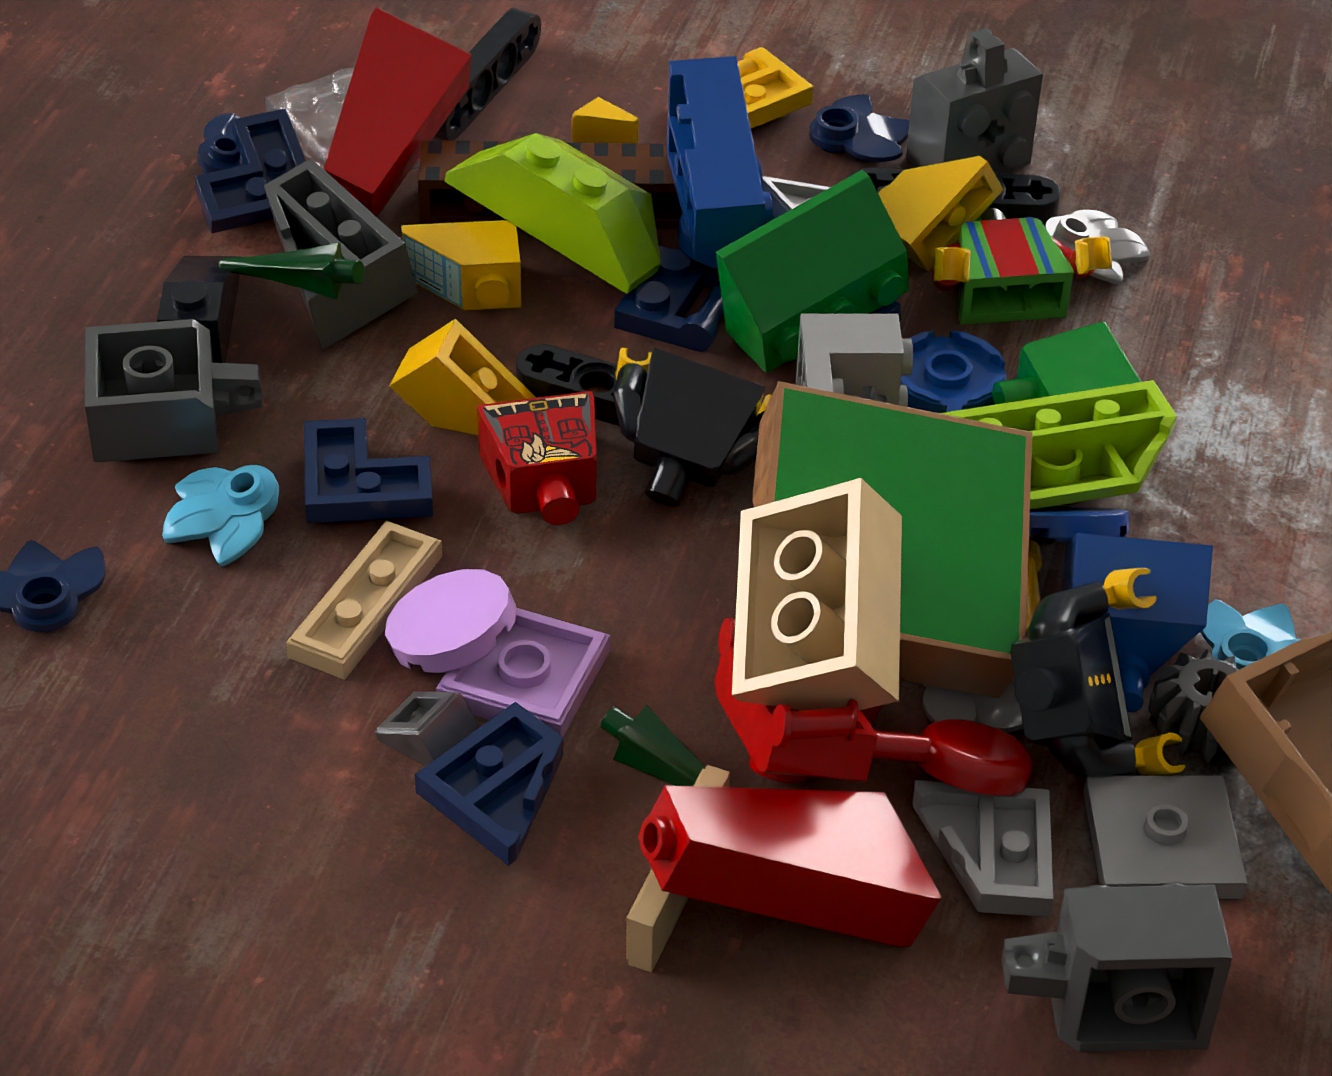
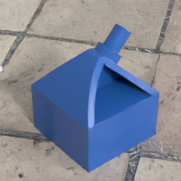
M1077 533L1066 544L1062 591L1095 581L1100 582L1104 586L1106 577L1114 570L1147 568L1151 572L1136 577L1133 591L1136 597L1156 596L1157 600L1149 608L1117 610L1109 605L1107 613H1110L1127 712H1135L1142 708L1144 703L1143 689L1148 685L1150 676L1207 626L1213 545Z

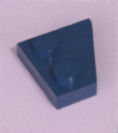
M514 702L415 774L416 793L509 866L517 860L563 758V737L517 702Z

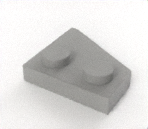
M915 780L913 808L976 910L986 913L1050 917L1053 904L1049 789L1025 788L1023 792L1010 796H994L969 792L944 782Z

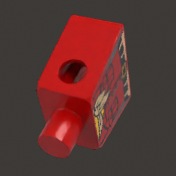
M592 391L477 405L480 458L509 511L516 514L541 511L542 517L547 523L564 525L576 518L579 513V505L591 504L596 499L597 455L594 395Z

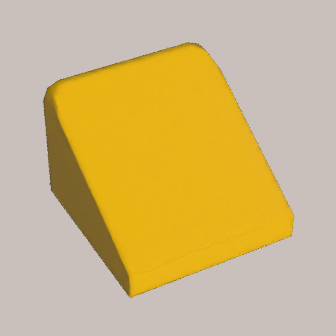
M600 97L595 98L576 110L572 115V143L638 144L639 118Z

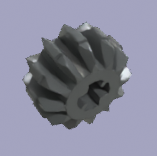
M1208 649L1199 659L1180 652L1173 665H1162L1160 673L1157 674L1148 705L1149 721L1156 725L1158 736L1171 732L1178 734L1182 738V742L1176 744L1179 757L1193 751L1200 753L1207 764L1216 753L1230 759L1199 717L1225 677L1238 671L1235 655L1221 661L1214 659Z

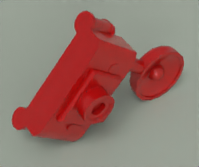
M734 618L724 619L718 641L720 660L715 677V692L721 706L750 755L748 760L749 767L759 775L784 783H799L805 781L808 777L864 782L867 780L872 758L916 762L928 774L946 784L985 795L1010 796L1023 792L1029 784L1033 770V761L1029 750L1014 736L980 722L964 719H944L930 723L920 735L874 730L870 723H873L883 705L858 710V703L855 699H850L847 705L843 707L811 710L790 709L787 704L769 706L738 701L732 696L736 620Z

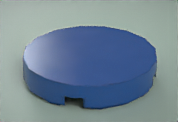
M927 331L908 338L912 339L913 344L912 374L901 375L900 384L907 386L908 407L944 413L994 405L992 396L993 385L995 382L1006 381L1007 373L1004 370L1005 361L1001 353L987 341L961 331H950L949 337H934L935 331Z
M1045 507L1030 510L1029 537L1032 538V533H1040V537L1055 538V541H1070L1077 533L1126 537L1127 534H1130V511L1099 507Z

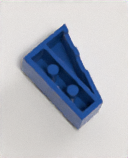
M736 56L669 61L667 158L694 256L714 255L716 251L773 220L770 192H763L762 167L760 159L756 158Z

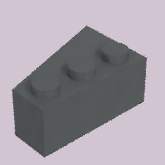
M309 159L264 185L277 232L285 252L340 242L343 259L360 260L364 265L365 274L363 281L360 284L342 283L337 300L299 288L322 351L418 293L405 242L314 160Z

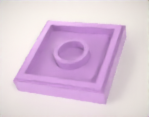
M516 608L515 623L509 633L506 627H504L502 632L496 636L498 645L487 656L463 668L446 671L436 688V692L461 693L472 715L491 720L511 704L517 702L563 737L610 652L611 635Z

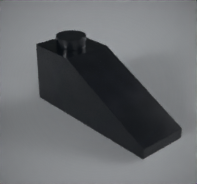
M183 256L164 281L157 322L194 319L210 330L213 362L226 363L240 274L224 272L219 269L218 263L223 258L241 256Z

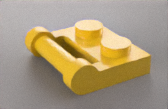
M760 47L746 52L743 60L738 61L751 129L812 104L814 86L766 49Z

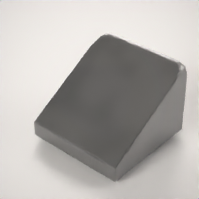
M414 691L377 727L374 733L378 741L427 766L477 730L479 726L461 693Z

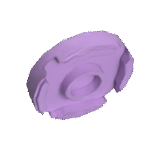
M461 569L438 575L416 586L400 599L387 617L385 636L401 665L411 669V664L421 665L424 672L432 673L463 668L487 656L498 645L496 636L502 632L504 627H506L509 633L515 623L516 604L501 576L484 569Z

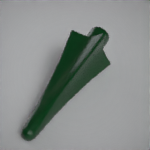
M340 242L277 254L223 258L218 263L219 269L224 272L283 283L335 300L338 298L342 283L360 284L365 274L362 261L343 259Z
M647 704L635 718L619 707L614 706L602 719L601 729L619 741L613 758L617 762L655 776L674 786H694L702 768H706Z

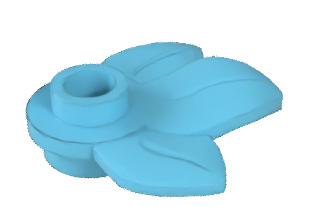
M247 465L233 471L212 467L193 472L175 485V489L182 500L176 503L167 513L162 536L166 543L209 537L212 553L220 567H224L244 555L262 537L264 531L263 521L274 513L278 505L279 484L274 474L266 467L260 465Z
M1214 599L1208 604L1207 626L1200 631L1206 642L1213 649L1211 653L1213 658L1224 661L1235 655L1238 670L1301 640L1295 637L1292 617L1285 604L1269 606L1242 616L1228 604Z

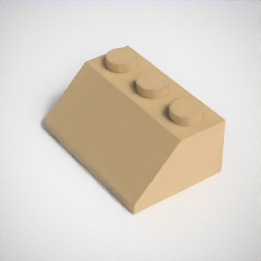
M862 478L741 511L732 696L738 701L769 706L787 704L790 709L796 710L843 707L847 705L850 699L857 701L858 710L899 701L902 516Z

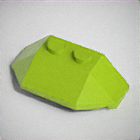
M534 133L479 151L446 172L444 182L626 294L659 270L661 259L651 194L562 140Z
M1154 380L940 413L1032 432L1030 510L1139 492L1173 432L1177 421L1176 413Z

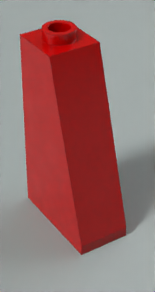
M377 7L370 16L324 166V170L376 217L381 213L419 159L422 140L433 139L469 88L472 54Z
M665 785L649 816L643 821L638 835L642 854L649 861L659 886L664 892L897 947L912 946L942 898L885 792Z

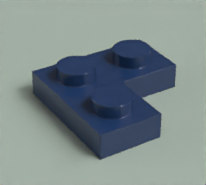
M286 108L233 119L232 133L244 165L195 176V190L211 234L274 220L264 185L306 161Z
M366 418L304 421L305 508L307 523L433 516L430 456L368 459Z

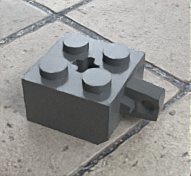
M988 28L968 33L960 64L923 74L913 81L906 158L917 168L981 156L988 161L994 173H1002L1030 164L1043 73L1016 48L1004 50L1005 44L999 38L994 37L992 31Z
M194 319L85 327V411L94 463L218 453L217 416L262 407L261 379L258 364L214 363L210 330Z
M1169 883L1161 886L1131 887L1093 885L1086 888H1065L1056 932L1005 939L1002 952V969L1007 993L1051 998L1057 1036L1078 1052L1208 1049L1233 956L1215 885H1182L1178 883Z

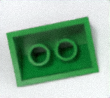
M863 170L716 251L726 333L766 374L788 361L797 359L801 314H870L882 306L892 304L901 295L909 291L907 250L870 176Z

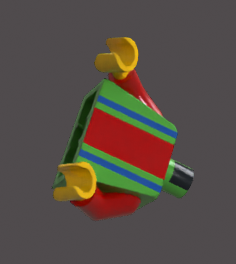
M989 208L976 221L965 222L960 226L957 243L949 244L947 247L936 248L935 266L932 269L931 278L934 286L942 291H950L956 286L960 325L1067 317L1072 281L1092 274L1095 269L1113 268L1110 238L1102 236L1079 239L1075 241V250H1072L1051 237L1040 220L1033 217L1006 219L1002 211Z

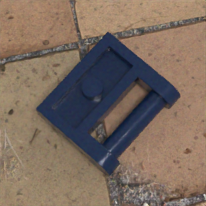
M659 245L661 264L658 272L631 292L625 294L614 312V328L690 350L705 351L715 340L718 333L717 324L724 315L718 269L693 260L681 249H672ZM704 287L711 288L712 291L699 311L684 318Z

